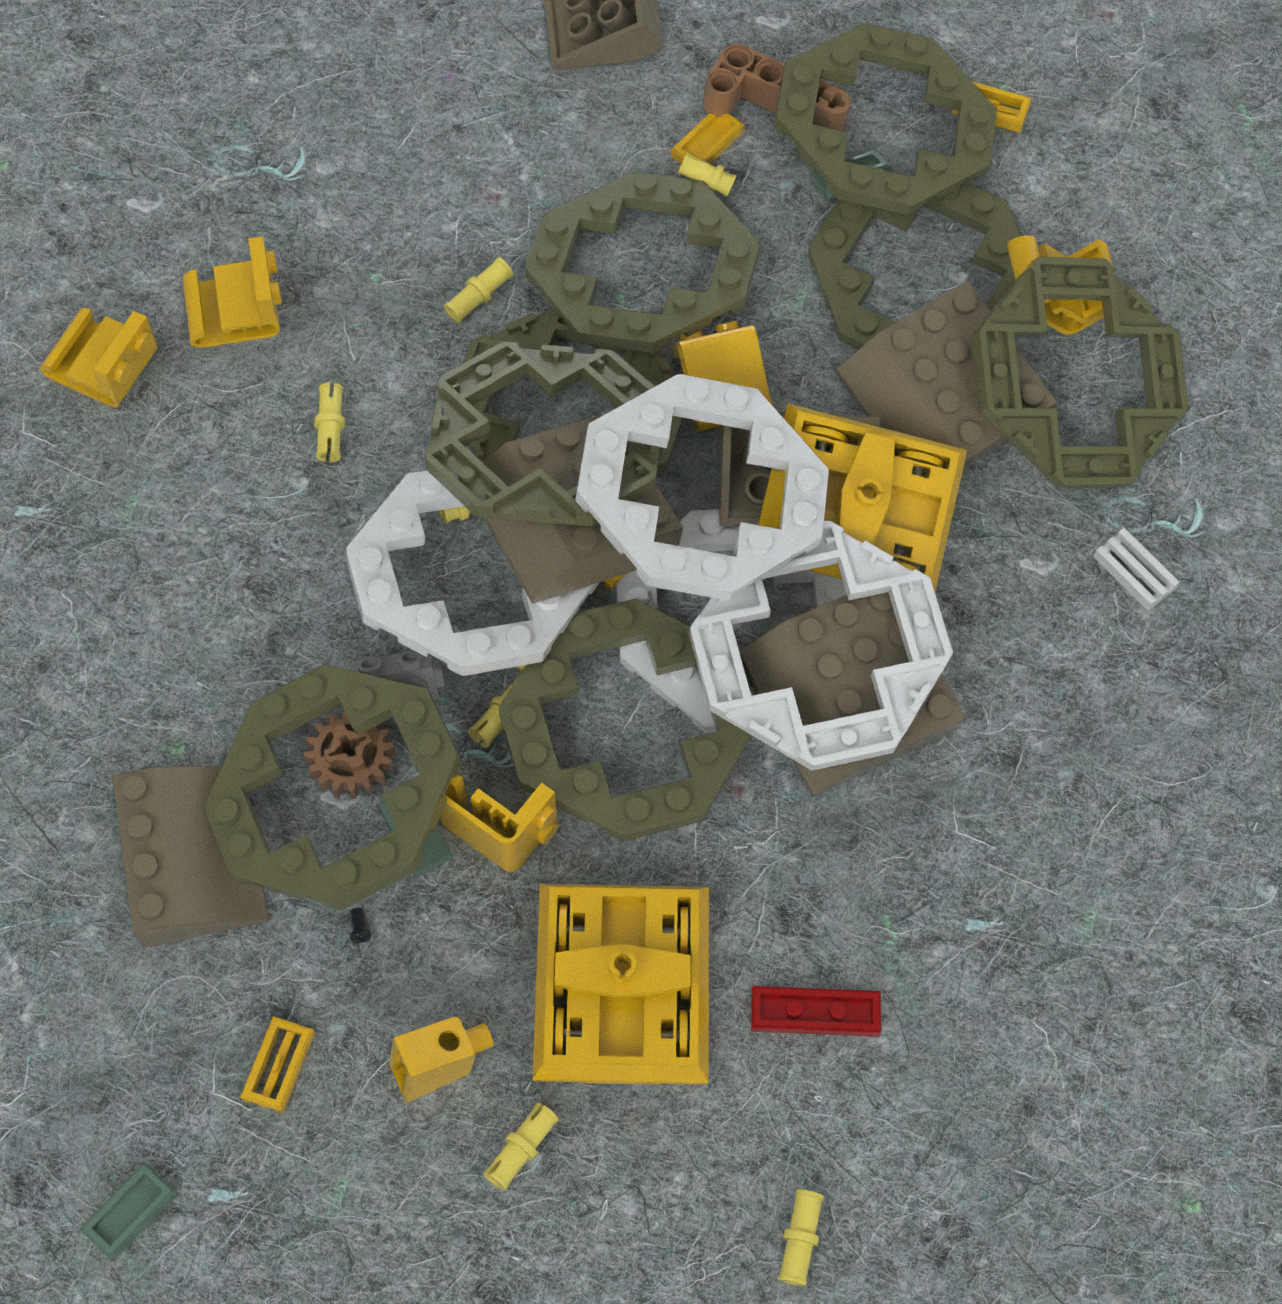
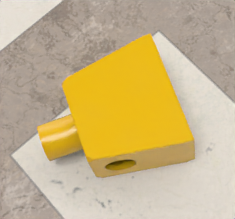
M454 1016L394 1037L389 1067L405 1103H408L468 1075L472 1070L475 1054L492 1048L494 1043L485 1023L465 1030L459 1017Z

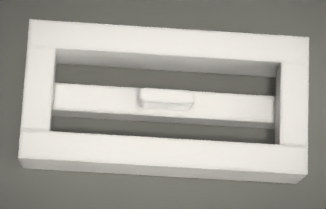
M1125 528L1120 530L1115 538L1111 537L1106 545H1101L1097 548L1093 556L1147 611H1150L1175 591L1180 583ZM1113 551L1129 567V570L1138 579L1141 578L1156 594L1152 595L1110 553Z

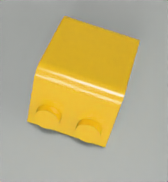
M1030 235L1016 237L1007 244L1015 281L1030 262L1038 257H1067L1046 243L1038 247L1036 238ZM1100 239L1067 257L1107 259L1112 264L1108 246ZM1044 299L1047 325L1066 335L1075 334L1104 318L1102 300Z
M263 236L248 238L251 261L213 266L214 280L199 282L196 269L184 274L182 281L190 344L193 347H211L269 338L279 334L280 326L277 305L282 304L279 282H273L272 276L273 273H278L274 250L267 251Z
M81 308L39 369L48 379L110 407L117 408L158 349V346L145 315L133 311L125 324L105 316L99 324L91 320L93 317L91 309Z
M737 321L715 325L717 333L702 336L700 330L688 337L683 333L679 335V342L671 343L673 358H680L683 375L756 388L772 405L754 325L739 328ZM693 420L698 432L719 427V424Z
M457 775L452 777L444 796L447 801L440 815L441 823L445 828L508 872L518 870L540 843L546 845L553 838L559 827L557 824L555 792L542 782L516 814L478 788L470 797L473 809L472 815L467 811L469 804L464 779L462 776Z

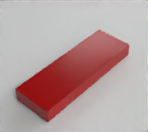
M752 986L751 1032L880 1037L881 991Z

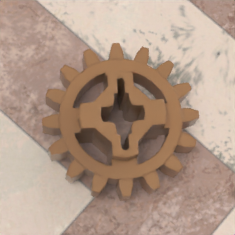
M345 710L343 711V719L337 720L333 714H329V725L326 727L316 723L314 727L318 737H307L308 748L312 751L305 752L304 758L306 763L311 765L308 768L310 777L312 779L319 778L318 785L322 791L332 786L335 797L339 798L343 790H349L351 798L356 799L357 789L363 788L366 793L371 794L373 793L371 786L373 781L384 785L386 780L382 771H393L394 765L389 757L396 755L394 744L388 743L392 739L389 729L381 730L382 725L380 723L358 735L352 728ZM332 740L330 748L326 749L327 745ZM352 751L354 756L348 757L346 752ZM375 758L372 765L367 769L369 761Z

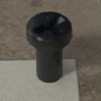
M354 908L350 911L353 926L350 940L353 943H363L371 938V932L365 927L363 909Z

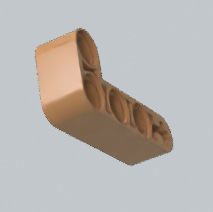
M732 44L727 46L707 75L702 102L703 108L708 114L711 113L715 114V117H722L726 113L730 114L739 100L743 98L776 113L785 63L745 45ZM819 80L813 125L844 131L851 106L850 96L842 89Z

